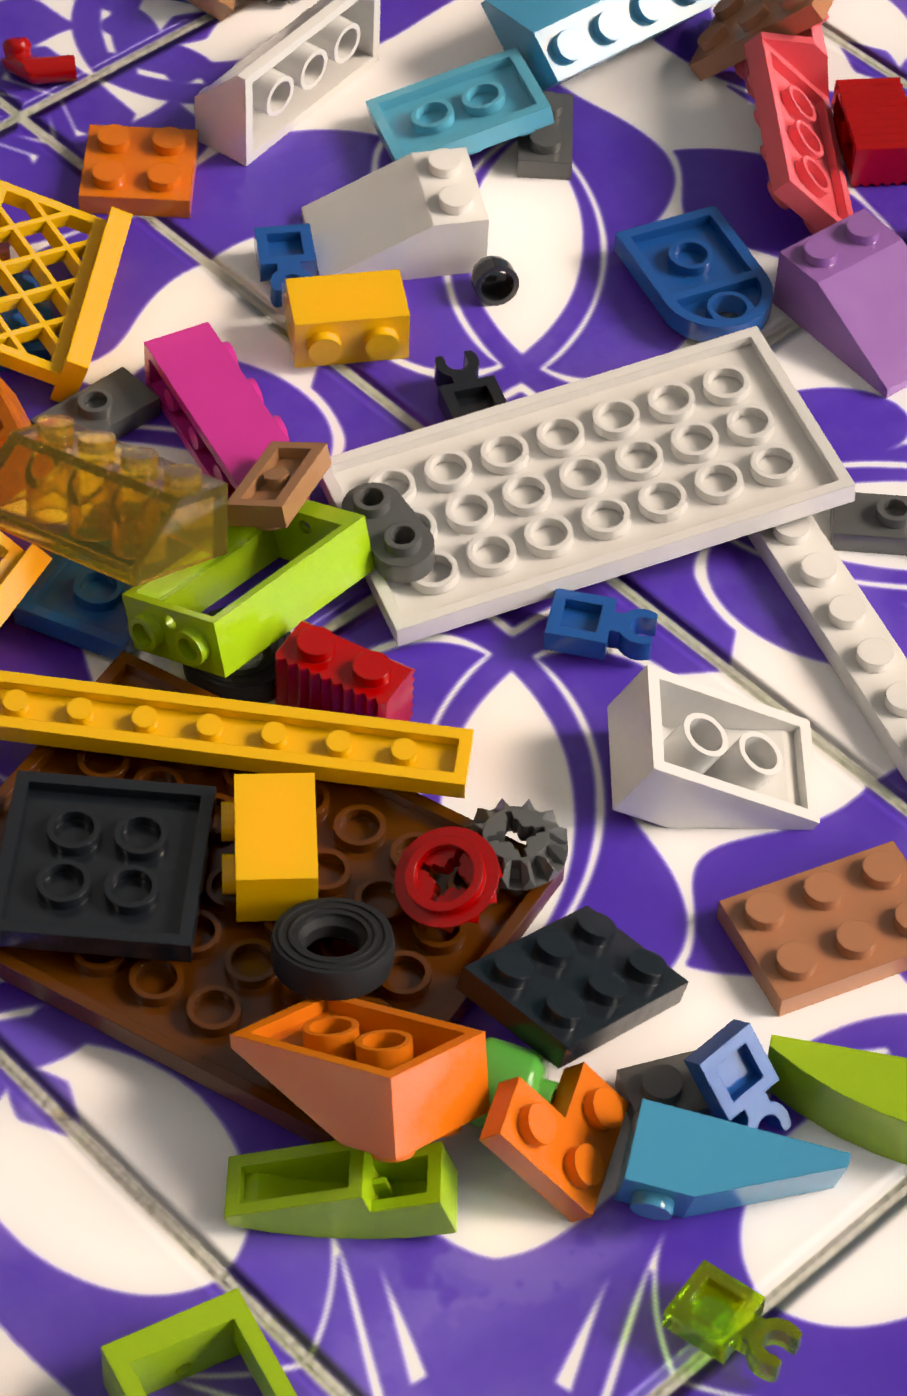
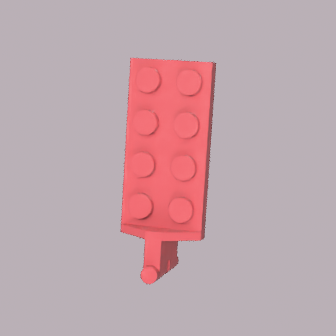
M828 13L823 22L797 35L769 32L758 33L744 44L745 60L733 65L738 76L745 80L747 93L755 99L756 110H754L753 114L760 127L763 141L760 151L767 163L770 181L767 182L768 191L779 207L784 210L791 208L798 214L812 235L853 214L829 101L828 55L821 24L829 19Z

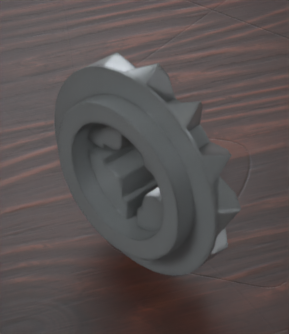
M501 798L495 809L478 808L471 824L464 826V828L470 829L484 837L496 852L503 875L499 879L497 888L520 891L540 887L553 880L562 871L567 861V829L557 824L553 810L539 812L534 809L530 799L520 807L509 806ZM507 832L517 833L521 841H526L524 857H520L518 849H514L511 842L505 841Z

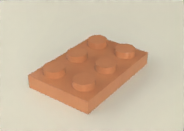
M720 0L713 9L715 15L709 27L697 40L699 46L688 66L698 79L703 81L744 61V44L760 32L797 35L823 22L834 0Z
M894 841L719 901L716 918L778 1017L907 971V860Z

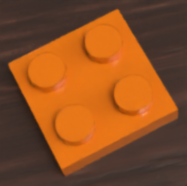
M89 124L78 194L79 210L86 213L109 214L111 207H115L136 216L190 218L199 150V130L178 129L175 127L155 128L122 126L119 124Z

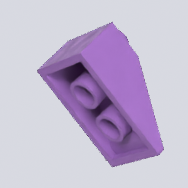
M864 208L780 251L772 303L885 398L906 388L907 245L903 239Z

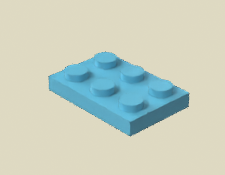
M517 47L365 101L369 118L392 162L410 153L433 151L441 148L466 147L468 154L472 155L490 146L518 136L531 134L537 129L554 124L551 105Z

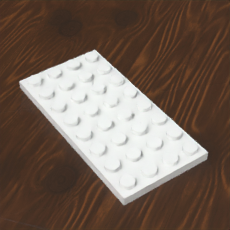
M757 326L330 456L332 464L319 481L330 506L342 509V501L345 495L354 487L372 482L387 484L400 493L434 537L436 561L432 571L424 578L411 583H396L383 578L376 569L365 576L397 646L554 597L555 590L559 588L574 591L855 501L856 487L853 479Z

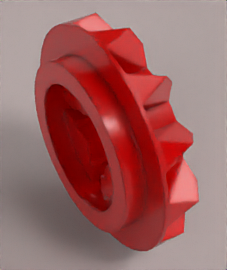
M447 826L422 834L406 848L395 870L394 889L402 909L424 929L427 927L441 928L452 933L455 927L467 922L478 924L479 916L491 903H497L496 890L499 879L503 875L496 852L484 837L467 828ZM455 866L459 867L458 874L469 887L467 889L461 887L460 890L449 887L444 895H440L441 888L428 871L436 875L439 872L449 875L453 872Z

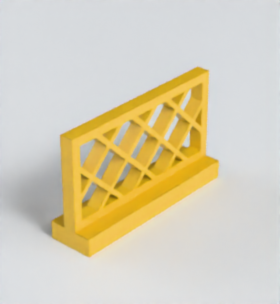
M0 180V243L8 241L19 256L18 258L1 261L0 259V286L7 294V296L0 297V313L18 309L29 325L11 330L0 315V366L54 385L50 399L60 403L79 392L89 369L133 214L111 207L105 220ZM5 203L26 211L31 220L14 224L3 209L2 204ZM66 226L85 233L88 237L86 240L68 244L57 228ZM42 233L52 249L35 253L24 237ZM63 262L74 278L57 282L46 266ZM29 270L41 287L23 291L12 275ZM51 300L62 317L45 321L33 304ZM39 339L52 356L51 360L47 361L28 354L21 343Z

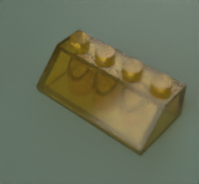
M62 414L43 415L37 418L36 424L11 431L0 448L1 531L133 587L227 554L228 483L203 474L202 469L196 465L172 462L158 456V452L155 449L131 446L116 440L115 435L111 432L90 430L75 424L72 417Z

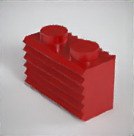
M900 77L836 80L831 110L850 184L855 188L860 184L867 187L871 183L876 187L881 183H884L886 186L893 182L897 186L902 182L907 184V95L903 91Z
M301 621L275 653V705L410 721L413 714L411 710L414 705L412 703L414 697L412 692L415 686L412 685L415 680L413 677L415 669L392 660L381 652L372 651L333 634L324 627Z

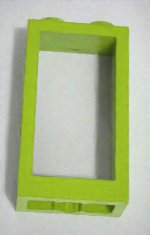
M306 500L287 528H280L274 531H260L255 527L229 526V521L122 594L128 619V631L133 640L134 648L224 678L228 677L295 628L301 621L309 618L375 569L365 515ZM279 557L290 560L285 566L216 615L210 616L201 613Z
M238 1288L101 1346L103 1384L109 1396H147L241 1354L263 1396H297Z

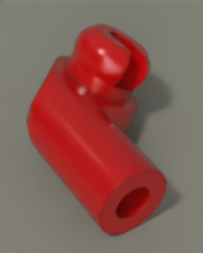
M13 37L4 40L2 49L5 57L1 58L5 70L35 85L77 81L74 54L37 57L31 55V43L26 37Z

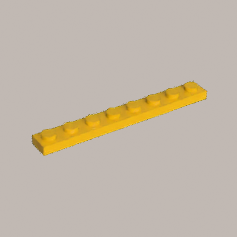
M0 670V740L257 773H315V780L465 799L473 749L474 729Z

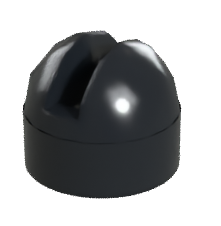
M490 255L481 258L473 266L471 283L478 299L482 303L498 306L509 302L516 295L519 289V278L509 261L501 256Z

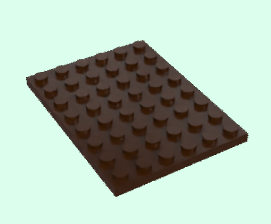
M124 650L95 681L98 683L221 698ZM37 745L0 786V851L17 770L216 786L217 804L192 962L190 963L0 947V979L313 1144L334 1141L335 1139L237 1054L230 1044V1034L309 998L287 988L277 978L273 970L270 956V941L276 921L236 922V895H222V854H235V841L222 842L221 801H234V774L263 773ZM315 780L318 898H347L370 905L387 918L395 938V957L389 977L376 990L356 999L458 1024L473 1004V1001L456 989L463 967L520 939L563 882L565 866L553 880L534 889L514 891L497 888V903H491L479 916L478 924L467 922L455 927L452 933L441 928L427 927L424 929L405 913L397 900L394 889V875L398 861L406 848L422 834L440 827L457 826L464 828L465 825H470L473 819L416 792ZM505 835V841L511 842L514 849H518L520 857H524L526 845ZM455 866L453 872L449 875L440 872L436 875L428 871L441 888L440 895H444L449 887L459 890L461 887L465 889L469 887L458 874L459 867ZM325 940L309 945L307 950L321 956L341 957L358 951L359 948L344 941Z

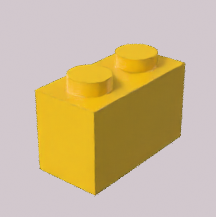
M400 269L285 279V322L294 368L409 358L410 312Z
M315 773L234 774V801H221L222 842L235 841V854H222V895H236V922L277 921L291 907L308 900L318 899Z

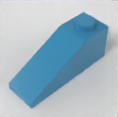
M642 1098L631 1121L614 1200L630 1204L632 1212L649 1219L669 1220L672 1218V1215L681 1218L832 1189L849 1167L851 1153Z

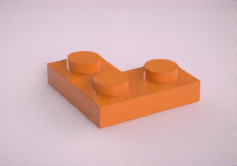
M585 1062L563 1069L552 1105L518 1076L499 1082L479 1141L570 1222L593 1217L629 1103Z

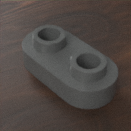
M372 482L356 486L345 495L342 501V509L365 515L374 567L383 578L396 583H411L424 578L432 571L436 561L434 537L396 489L387 484Z

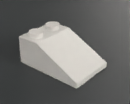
M466 147L441 148L433 151L410 153L301 207L303 224L310 223L317 259V276L400 269L402 280L472 273L473 266L481 258L487 257L489 217Z
M648 664L607 706L612 807L614 811L667 828L813 830L820 823L810 720Z

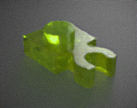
M706 1260L702 1261L666 1307L662 1321L663 1327L722 1364L727 1361L734 1350H737L746 1356V1362L750 1370L759 1378L769 1382H775L779 1377L782 1360L767 1352L765 1347L777 1345L795 1355L800 1348L803 1335L800 1329L788 1320L782 1318L764 1319L761 1317L766 1297Z

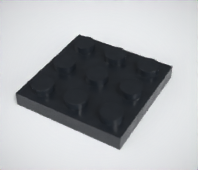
M17 770L0 851V947L191 963L217 804L216 786Z

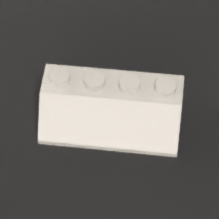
M319 0L312 7L305 9L299 17L281 31L271 35L263 45L250 55L239 60L233 68L211 85L204 87L195 96L194 103L195 129L199 130V142L244 166H248L379 61L381 0Z

